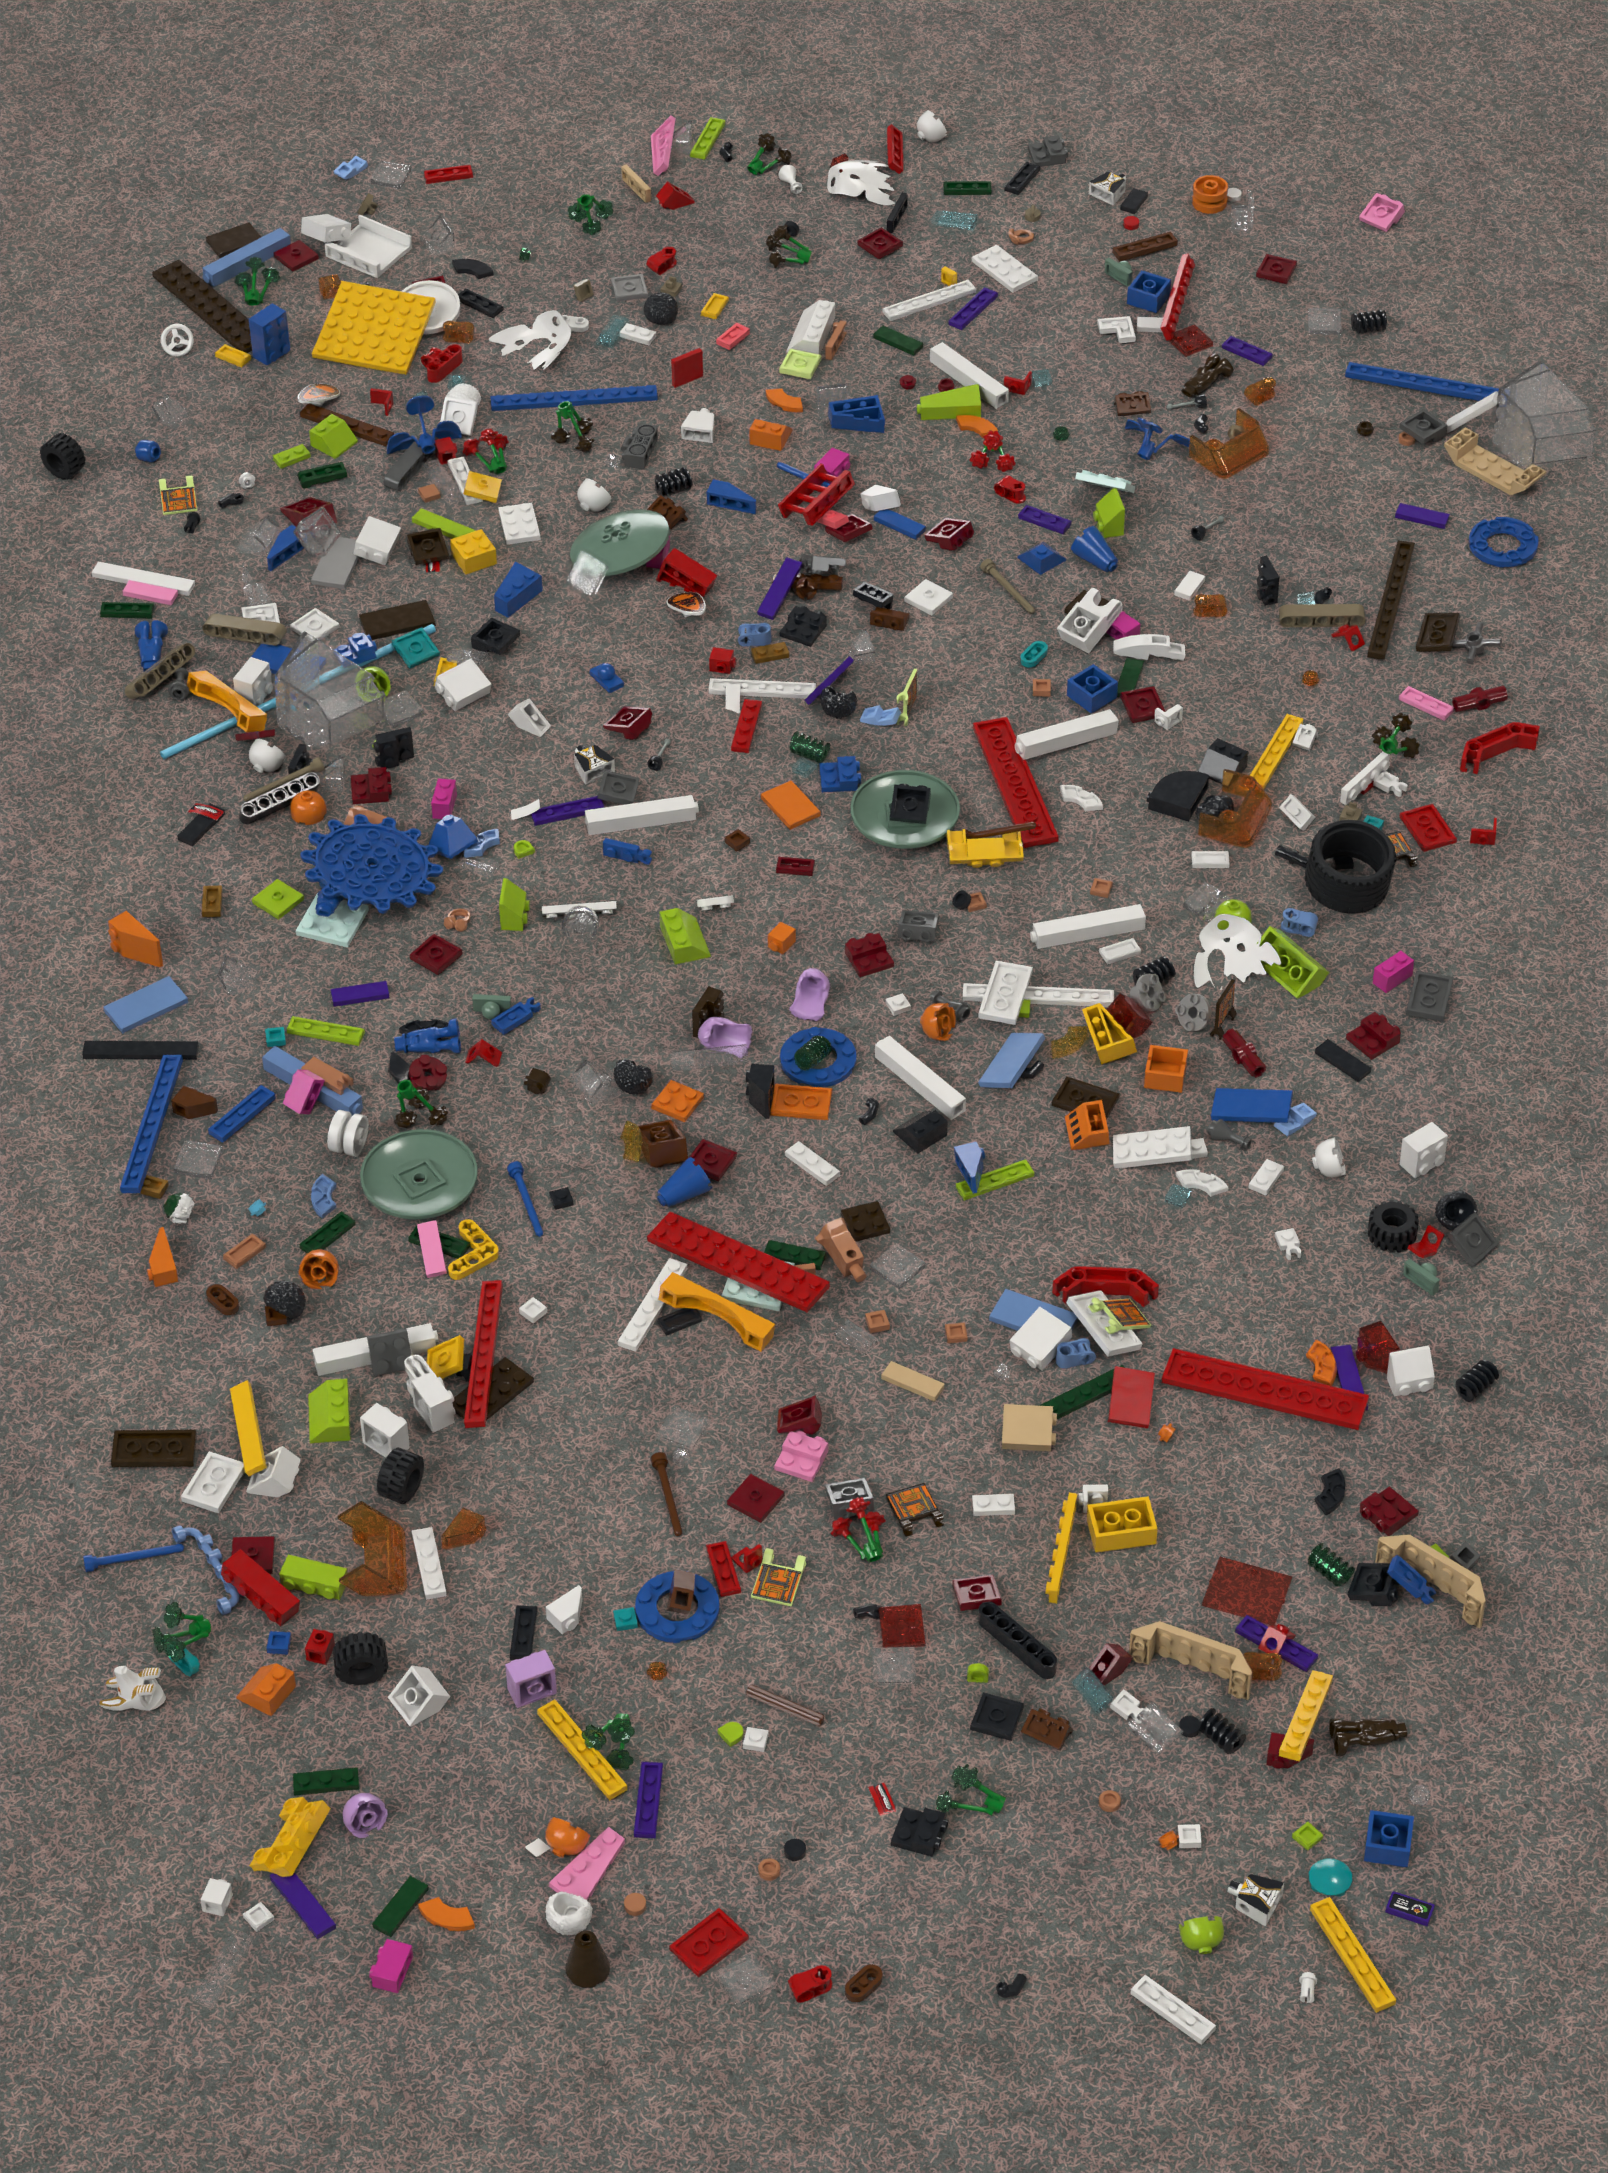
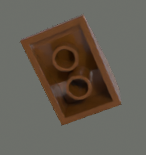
M672 1120L634 1127L644 1157L651 1167L659 1168L668 1163L679 1164L688 1159L686 1137Z

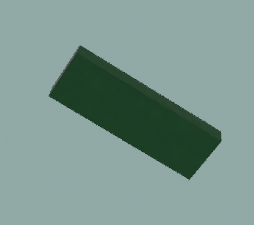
M944 181L943 183L944 195H991L992 193L991 181Z
M884 325L873 334L874 339L913 356L923 348L922 342Z
M102 602L100 617L152 619L154 603Z
M1126 658L1118 682V698H1121V692L1136 689L1144 661Z
M341 1211L299 1244L300 1249L306 1253L312 1250L326 1249L355 1226V1220Z
M416 1226L408 1237V1241L421 1246ZM439 1232L443 1254L457 1259L465 1255L470 1247V1242Z
M409 1876L372 1923L373 1928L392 1937L429 1890L428 1885Z

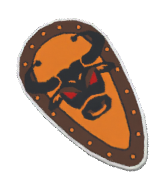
M311 384L298 394V402L310 403L321 407L325 401L340 396V390L328 384Z
M695 592L679 593L667 600L668 607L683 613L684 617L702 615L706 610L703 597Z

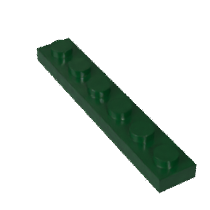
M1114 1369L1038 1406H1053V1413H1057V1419H1060L1110 1394Z

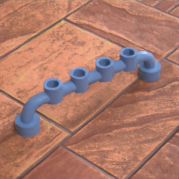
M181 1525L172 1528V1535L177 1544L186 1541V1536H193L196 1539L199 1549L203 1550L208 1563L212 1564L215 1569L216 1576L224 1583L226 1592L231 1594L229 1600L223 1597L216 1601L218 1610L222 1616L231 1613V1608L239 1602L240 1595L237 1588L231 1583H227L221 1575L222 1564L220 1561L222 1560V1555L218 1548L215 1550L211 1549V1546H213L211 1536L209 1534L203 1536L199 1530L190 1527L183 1528Z

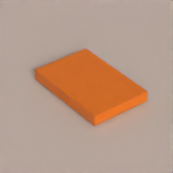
M792 780L761 793V799L790 830L821 816V811Z
M775 1084L770 1114L771 1116L828 1120L832 1088Z

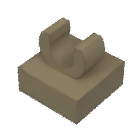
M367 194L357 213L363 215L367 211L370 215L374 214L378 205L375 202H371L374 197L373 195Z
M670 276L669 280H666L661 287V292L676 297L682 289V283L676 282V277Z
M588 279L573 285L578 301L582 302L594 295L590 280Z
M1350 802L1349 806H1344L1339 821H1359L1363 809L1357 808V803Z

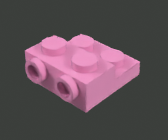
M1376 193L1359 216V219L1387 232L1392 224H1397L1405 213L1404 205L1400 201H1394L1386 195Z
M791 1431L782 1445V1452L774 1465V1470L813 1482L828 1453V1443L819 1436L812 1438L808 1437L803 1431Z

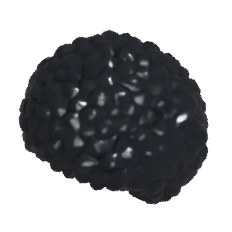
M658 292L647 298L644 304V315L647 320L658 325H667L676 320L678 314L677 301L670 294Z
M827 686L821 692L820 703L826 715L841 719L854 713L857 706V697L853 691L849 694L836 693L833 687Z
M1210 795L1206 797V800L1197 807L1195 812L1200 823L1208 826H1220L1228 822L1234 810L1232 798L1228 795Z
M621 1059L616 1062L614 1068V1080L623 1092L638 1095L645 1092L653 1083L651 1069L642 1065L636 1066V1063L632 1060Z
M1456 1190L1440 1198L1435 1208V1216L1438 1218V1221L1443 1227L1451 1231L1471 1214L1478 1212L1477 1204L1472 1196L1462 1190Z
M282 1280L274 1282L265 1290L263 1297L266 1306L288 1316L291 1320L298 1318L303 1313L306 1305L303 1289L291 1281Z

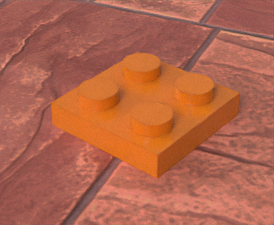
M670 1080L651 1104L653 1110L686 1122L704 1099V1093Z

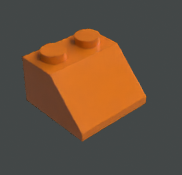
M755 419L749 429L750 444L782 451L792 433V428L778 423Z
M277 1663L263 1666L236 1696V1699L272 1716L295 1689L294 1672Z

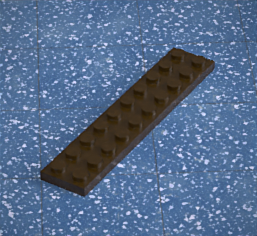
M174 261L152 272L153 277L233 347L245 353L252 351L249 319L182 261Z

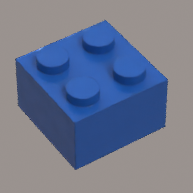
M1141 270L1128 287L1127 304L1157 313L1170 296L1171 279Z
M1094 664L1067 680V696L1091 714L1117 698L1118 682Z
M1370 1810L1364 1861L1408 1868L1414 1816Z

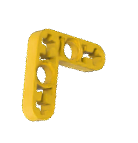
M465 1219L459 1223L460 1236L465 1241L470 1242V1246L474 1250L449 1264V1276L454 1280L465 1278L499 1257L498 1246L473 1220ZM478 1238L484 1240L482 1243L474 1242V1240ZM472 1259H476L479 1261L476 1264L469 1263V1261Z

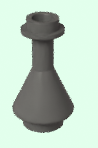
M179 668L174 674L177 681L168 687L169 695L175 700L185 699L189 695V688L184 682L188 678L189 673L185 668Z
M934 991L931 994L930 1000L932 1004L948 1003L949 1007H953L956 1022L958 1020L963 1022L969 1017L971 1010L968 1008L967 1002L949 1001L942 997L941 991Z
M1223 1119L1213 1120L1208 1129V1134L1211 1135L1212 1140H1231L1240 1144V1149L1247 1150L1252 1141L1248 1135L1243 1138L1233 1133Z

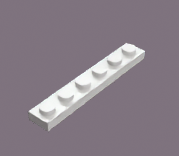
M669 1258L619 1338L618 1346L635 1352L638 1350L666 1304L658 1300L661 1284L672 1272L683 1276L688 1269L686 1263Z

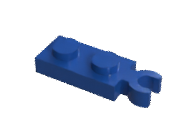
M605 838L603 841V855L622 859L627 862L638 863L641 861L647 865L652 861L650 857L651 850H640L638 845Z
M531 997L527 999L525 1004L519 1002L492 1019L491 1024L500 1033L505 1035L532 1018L533 1013L541 1009V1005L539 1002L533 1005L534 998Z
M1399 1555L1393 1557L1387 1573L1415 1598L1420 1597L1423 1603L1427 1605L1432 1603L1434 1600L1430 1596L1436 1594L1435 1589L1426 1586L1427 1580Z

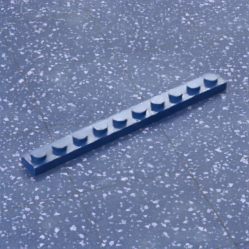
M1349 362L1345 372V377L1476 401H1480L1497 391L1500 394L1497 404L1509 406L1513 391L1353 362Z
M656 385L496 395L490 396L491 411L558 407L564 401H569L573 406L654 401L658 400Z
M163 1055L120 1185L121 1193L141 1192L183 1062L182 1055Z

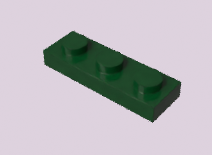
M773 1240L768 1241L764 1251L768 1255L782 1261L795 1263V1265L815 1263L816 1270L820 1271L826 1257L825 1251Z
M358 1767L293 1773L294 1796L358 1790Z

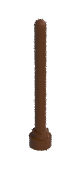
M1028 822L973 833L965 830L966 842L967 839L986 838L1035 829L1036 823Z
M657 1452L651 1456L650 1460L652 1467L658 1470L674 1534L681 1536L682 1528L666 1472L667 1456L663 1452Z

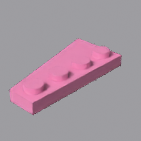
M671 115L651 135L653 173L657 176L665 172L669 166L676 119Z
M608 1827L549 1882V1887L557 1893L561 1891L588 1900L595 1891V1887L600 1879L602 1880L606 1874L607 1868L613 1863L625 1844V1838Z

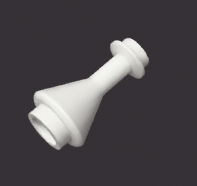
M792 165L781 167L778 174L779 179L790 183V191L794 194H799L802 191V184L795 181L796 168Z

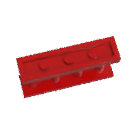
M820 463L778 504L783 518L786 519L792 512L803 514L807 525L813 526L855 483L850 471L844 470L838 477L829 475L824 465ZM824 481L832 482L828 487L821 486ZM814 491L821 493L817 497L809 496ZM803 501L810 503L806 508L799 506Z

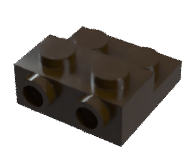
M432 528L426 531L407 534V544L415 565L449 559L441 528Z
M708 986L692 1010L693 1037L698 1038L699 1028L708 1018H724V999H722L724 993L722 990Z

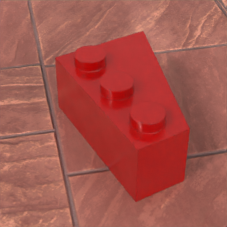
M673 548L663 560L656 581L661 582L663 580L670 583L672 587L677 585L684 588L686 592H695L704 597L713 587L717 575L683 552Z

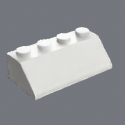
M818 300L803 311L787 352L789 349H795L820 355L835 319V302Z

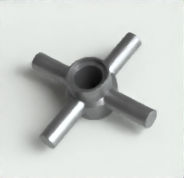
M1482 622L1477 623L1475 631L1466 635V640H1454L1452 647H1466L1469 649L1466 660L1468 664L1473 663L1475 655L1484 651V646L1502 645L1501 639H1484L1481 636L1484 626Z

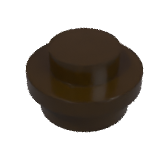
M1362 421L1357 426V433L1362 436H1369L1374 431L1372 423L1368 421Z

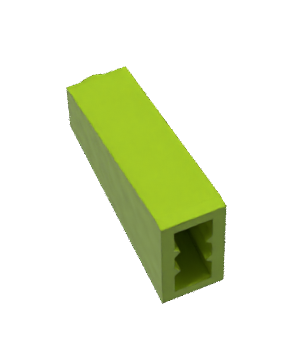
M979 384L920 397V404H917V414H920L921 420L956 419V416L959 415L981 417Z

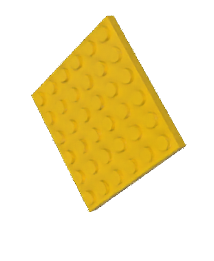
M342 281L312 351V358L407 375L435 306L436 299L434 297Z

